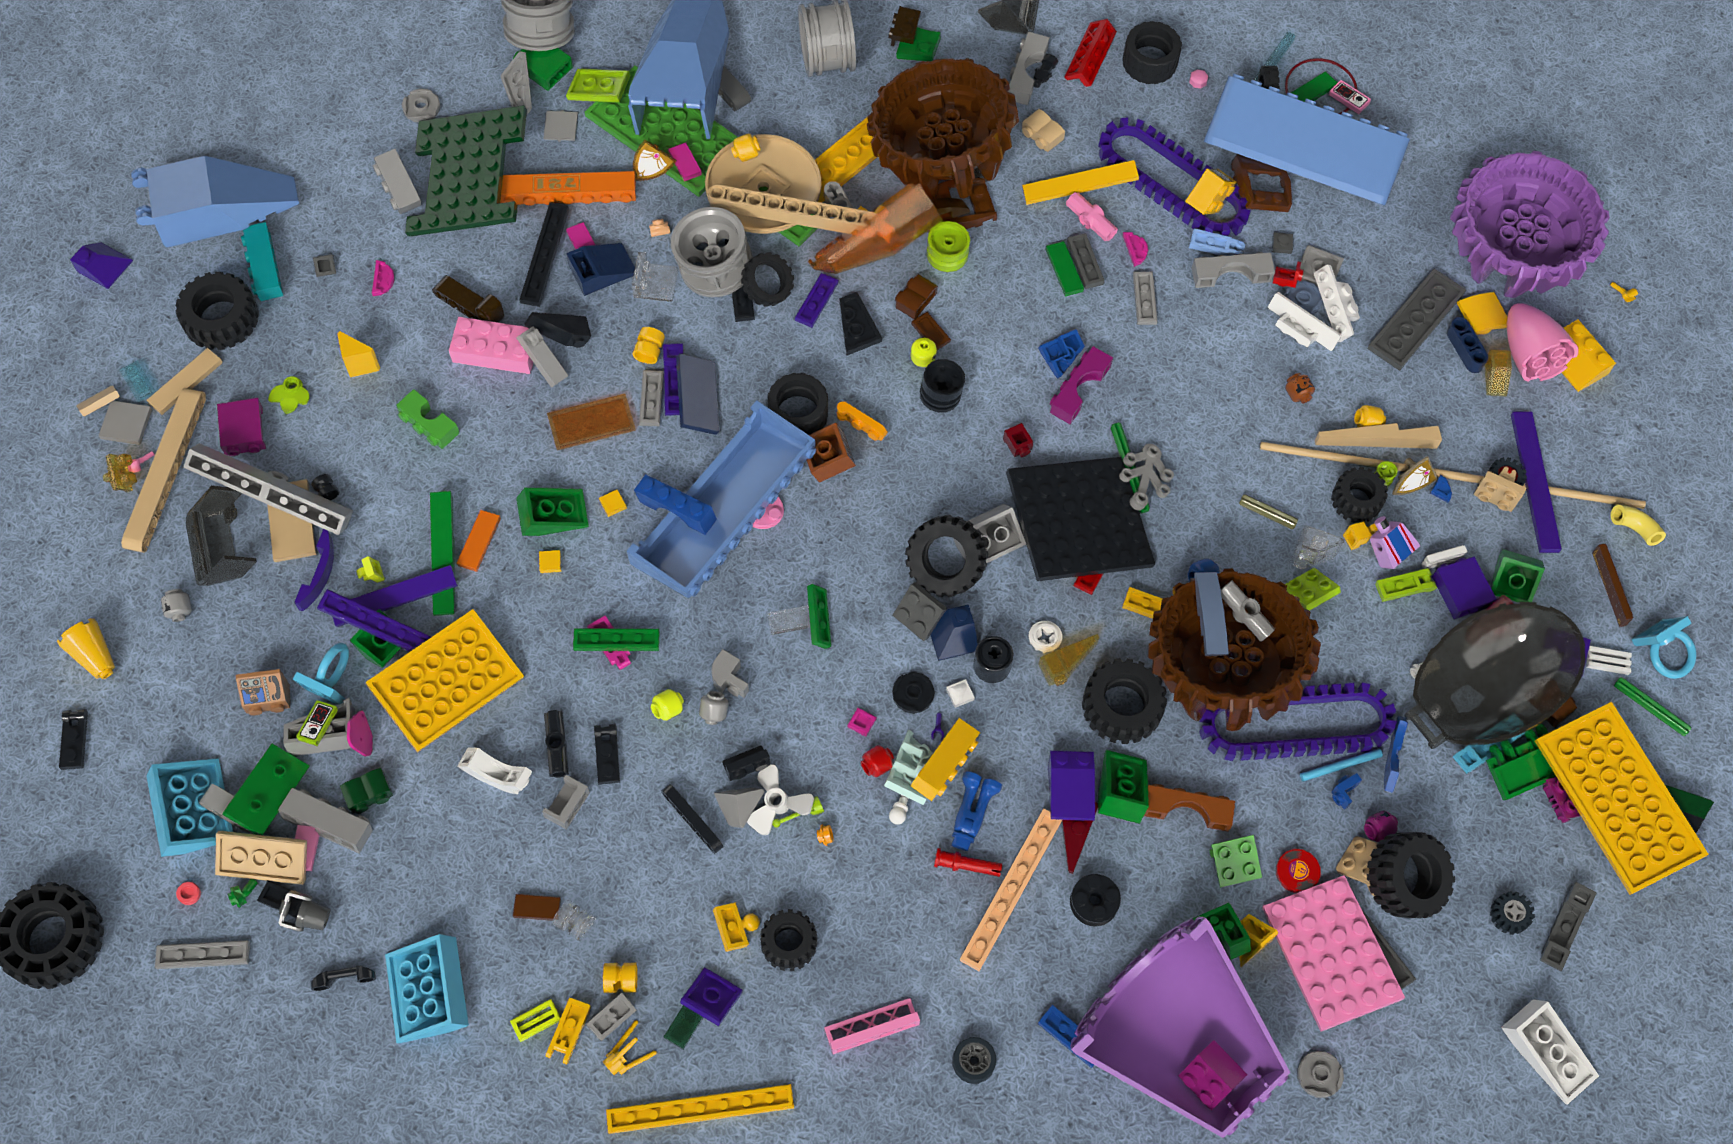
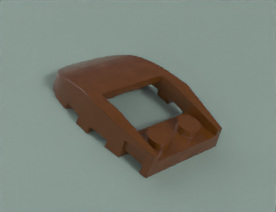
M1236 154L1232 160L1231 169L1234 171L1233 180L1236 181L1235 184H1238L1240 188L1238 190L1240 197L1247 200L1246 209L1289 212L1292 206L1291 180L1287 171ZM1248 172L1255 175H1279L1281 188H1283L1284 193L1252 190Z
M985 178L973 179L969 199L975 213L974 215L952 218L949 213H945L920 221L919 225L921 228L929 233L933 226L940 222H956L964 226L965 229L982 226L983 222L990 219L996 221L997 212H995ZM953 179L938 184L935 199L952 198L949 190L956 188ZM920 194L915 205L929 200Z

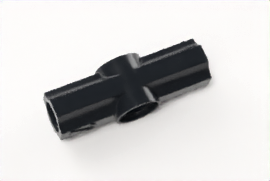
M551 710L544 713L549 776L560 778L569 775L564 718L562 711ZM554 741H561L559 746H551Z

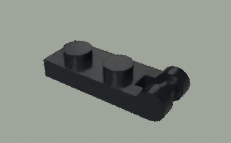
M79 709L78 712H72L71 710H63L62 712L63 724L59 768L61 770L82 769L84 767L88 719L87 709ZM78 720V725L72 726V721Z
M616 723L609 724L607 727L595 725L598 785L620 783ZM610 735V740L602 741V736Z

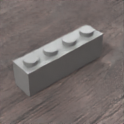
M292 788L278 809L282 819L295 825L312 826L319 836L356 853H360L373 831L367 818L361 815L356 817L343 807L336 808L323 798L318 800L303 789L298 791Z

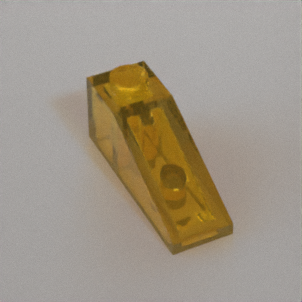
M1098 634L1040 657L1038 665L1049 686L1054 684L1059 686L1067 682V679L1096 647L1099 640Z

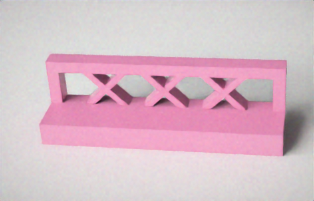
M909 998L824 1027L831 1051L833 1054L918 1026L920 1019ZM907 1005L910 1014L900 1018L896 1017L897 1009ZM879 1014L890 1017V1020L880 1025L873 1023ZM862 1021L869 1025L865 1030L859 1032L851 1031L856 1022ZM851 1024L849 1029L844 1027ZM839 1028L847 1032L845 1037L833 1040L830 1031Z

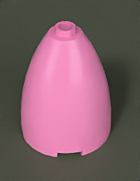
M1517 303L1510 308L1507 318L1508 344L1515 365L1523 379L1527 382L1536 378L1543 381L1553 378L1568 368L1566 364L1578 355V346L1566 330L1552 317L1533 306Z

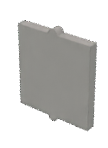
M564 110L547 111L544 140H558V142L561 140L575 141L578 112H564Z

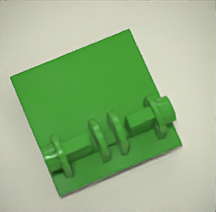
M1254 835L1211 844L1212 849L1209 850V853L1215 861L1220 888L1262 878Z

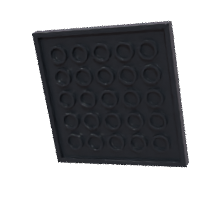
M1122 457L1007 469L1006 475L1037 581L1152 568L1155 565L1139 510H1135L1130 505V499L1134 495L1130 481L1123 482L1119 477V474L1125 468Z

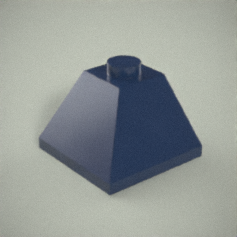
M968 604L946 610L930 636L938 661L976 652L978 642L974 620Z

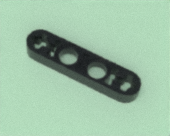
M671 784L661 790L666 800L680 816L683 815L682 818L694 832L697 831L698 837L712 853L716 854L724 847L719 838Z

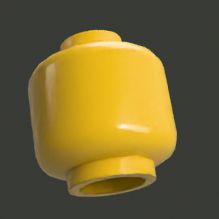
M749 133L733 140L734 146L731 147L734 157H739L742 162L757 157L761 150L756 136H752Z
M1364 405L1357 409L1354 422L1357 427L1384 425L1386 423V416L1382 408Z

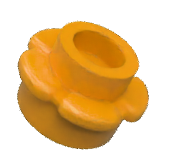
M822 824L820 829L817 830V838L819 843L823 842L825 846H828V843L834 842L831 826H824Z

